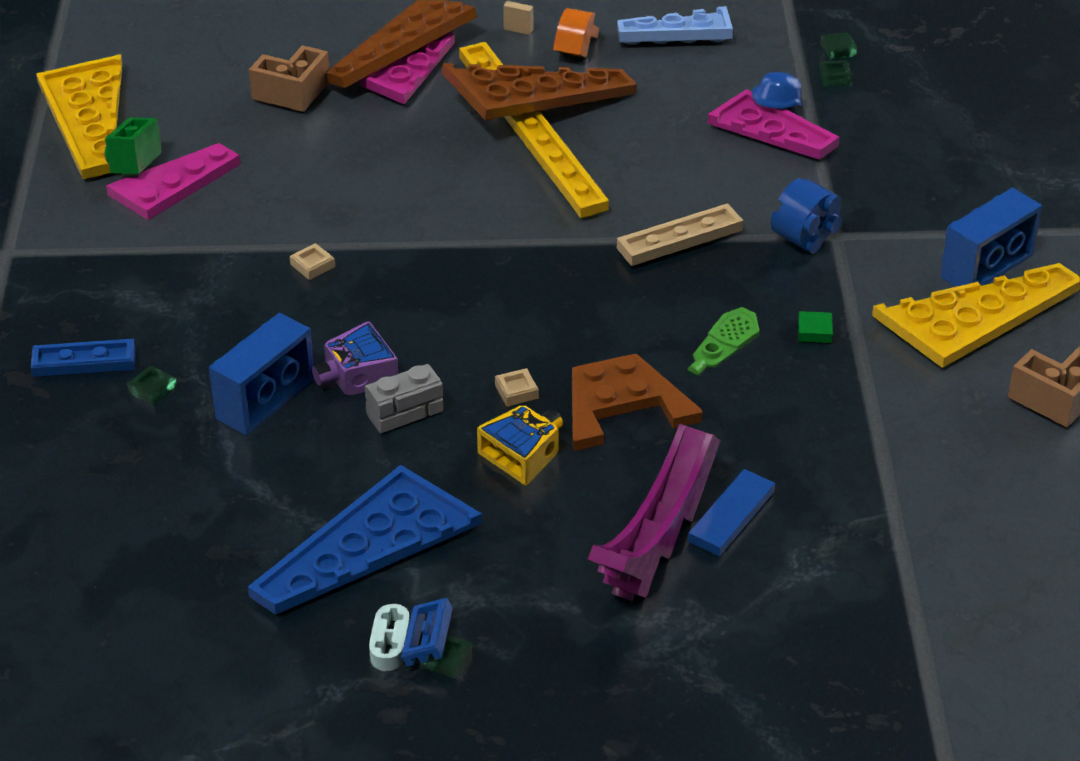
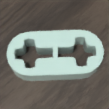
M387 604L382 606L375 615L369 650L370 662L378 670L392 671L403 664L401 656L410 620L408 610L402 605ZM391 621H396L394 630L388 629ZM386 645H392L389 654H384Z

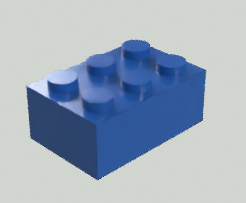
M1012 187L1001 195L995 196L981 207L975 208L961 219L952 222L945 233L946 242L942 256L940 277L955 287L979 282L982 286L989 284L994 278L1002 276L1032 257L1042 205Z
M279 312L209 366L215 418L247 436L312 383L315 379L312 373L314 362L310 328Z

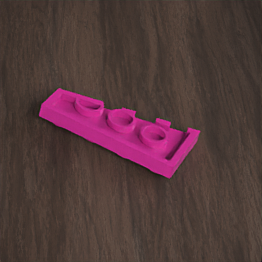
M449 32L359 80L360 86L405 104L454 45V33Z
M747 89L708 114V124L819 160L839 146V136L786 109L770 108L757 104L752 98V92Z
M217 143L145 170L135 177H127L106 185L107 194L135 213L150 220L239 166L240 156L222 144Z

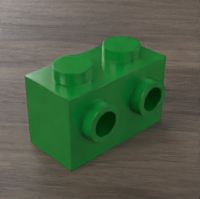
M129 117L105 138V159L109 162L110 173H120L124 177L139 175L162 153L157 118Z

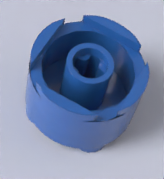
M802 178L795 179L784 189L777 200L782 203L778 212L773 210L771 215V229L774 233L812 254L820 249L830 233L834 234L839 230L843 221L842 217L839 216L841 198L807 178L806 180Z

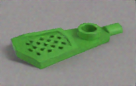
M743 307L724 313L708 332L706 339L694 352L693 358L695 362L687 370L699 375L707 367L718 366L758 337L759 326L756 313Z

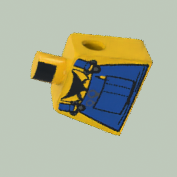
M518 406L477 427L478 454L526 486L557 455L559 443L558 429L562 427L563 420L559 413L553 409L540 416L527 406Z

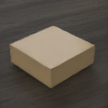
M506 1L503 6L504 30L530 35L533 31V6Z
M315 243L291 255L290 264L308 280H311L334 268L335 258Z
M527 368L495 376V386L506 406L539 399V389Z

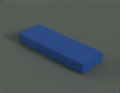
M134 339L34 345L31 358L32 377L135 370Z
M744 469L688 534V542L720 557L774 493L775 483Z

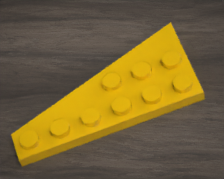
M121 54L36 73L40 89L82 179L97 178L103 174L110 173L109 162L105 159V138L117 128L123 66Z
M1056 263L1026 270L1023 276L1008 279L1004 275L994 278L991 284L982 286L979 282L931 292V297L917 301L912 297L900 299V305L887 308L884 303L874 305L872 316L943 368L1079 291L1080 276L1062 264Z

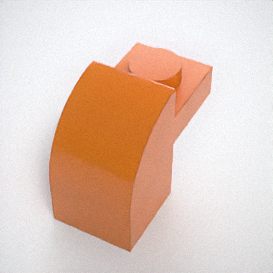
M566 8L558 24L553 50L562 54L587 58L590 39H597L599 27L594 25L595 13Z

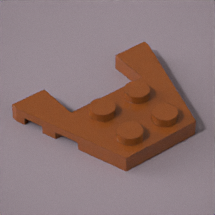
M636 353L572 367V443L574 451L604 445V433L597 419L661 406L670 425L674 429L678 428L679 424L687 426L702 422L703 412L701 408Z

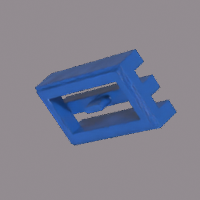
M448 598L413 607L401 656L407 667L414 665L415 658L417 657L421 663L428 661L429 654H432L434 659L442 658L453 609ZM428 612L427 619L424 621L425 613ZM421 631H422L423 636H422L421 645L418 646V645H419L420 636H421Z

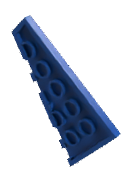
M400 465L248 586L249 597L277 615L481 525L482 513Z

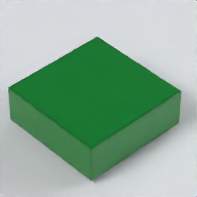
M799 311L798 342L832 343V313Z

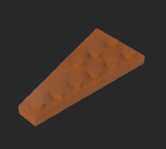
M447 0L415 1L326 71L328 83L343 88L348 87L477 18L475 7L462 4V2Z
M443 63L441 72L484 120H494L510 115H522L523 113L546 111L563 106L570 107L574 104L597 102L598 100L621 98L622 96L635 94L637 83L622 69L588 68L586 73L571 71L570 67H559L558 72H545L544 66L499 65L497 70H488L481 68L480 64H469L468 69H454L453 63Z

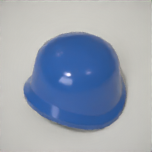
M770 72L764 75L760 83L753 88L752 98L757 104L770 108L802 107L801 82L789 73Z

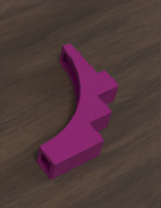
M679 424L662 468L636 515L612 541L604 545L592 546L588 560L599 564L597 572L605 574L603 583L614 586L611 594L633 601L635 594L647 597L660 557L670 559L683 520L693 521L721 441L714 435Z

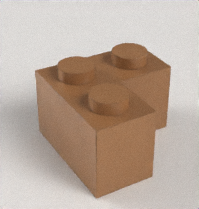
M302 45L289 60L262 54L249 68L252 99L304 112L328 84L325 74L330 69L328 51Z
M1080 346L1062 364L1031 349L1013 366L1007 397L1068 427L1080 415Z

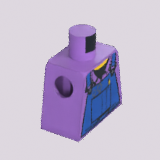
M370 321L327 341L324 345L325 362L312 367L313 377L319 386L335 381L343 393L350 396L365 392V385L377 382L382 377L397 375L398 358Z

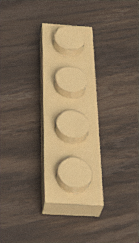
M727 203L617 238V249L629 264L633 266L743 231V219Z

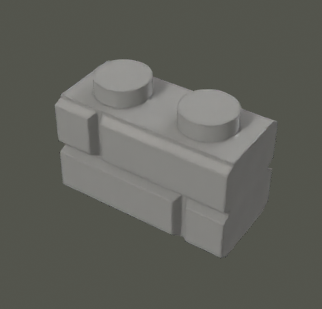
M429 364L414 366L408 371L391 377H382L377 382L365 385L366 413L379 433H384L426 418V416L444 411L442 398L443 384Z

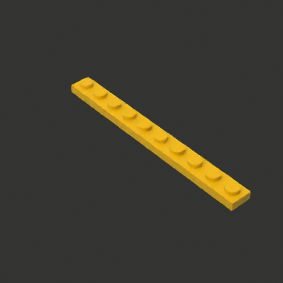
M486 42L459 48V58L467 69L469 64H480L481 68L488 70H497L499 65H503ZM540 111L504 117L580 218L609 210L608 198Z

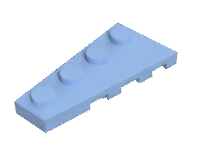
M726 6L717 7L716 13L706 14L704 9L693 10L692 16L685 17L677 12L669 13L663 16L662 20H657L653 16L617 20L619 42L629 45L648 41L656 44H665L669 41L694 43L697 40L722 42L725 39H733V27Z

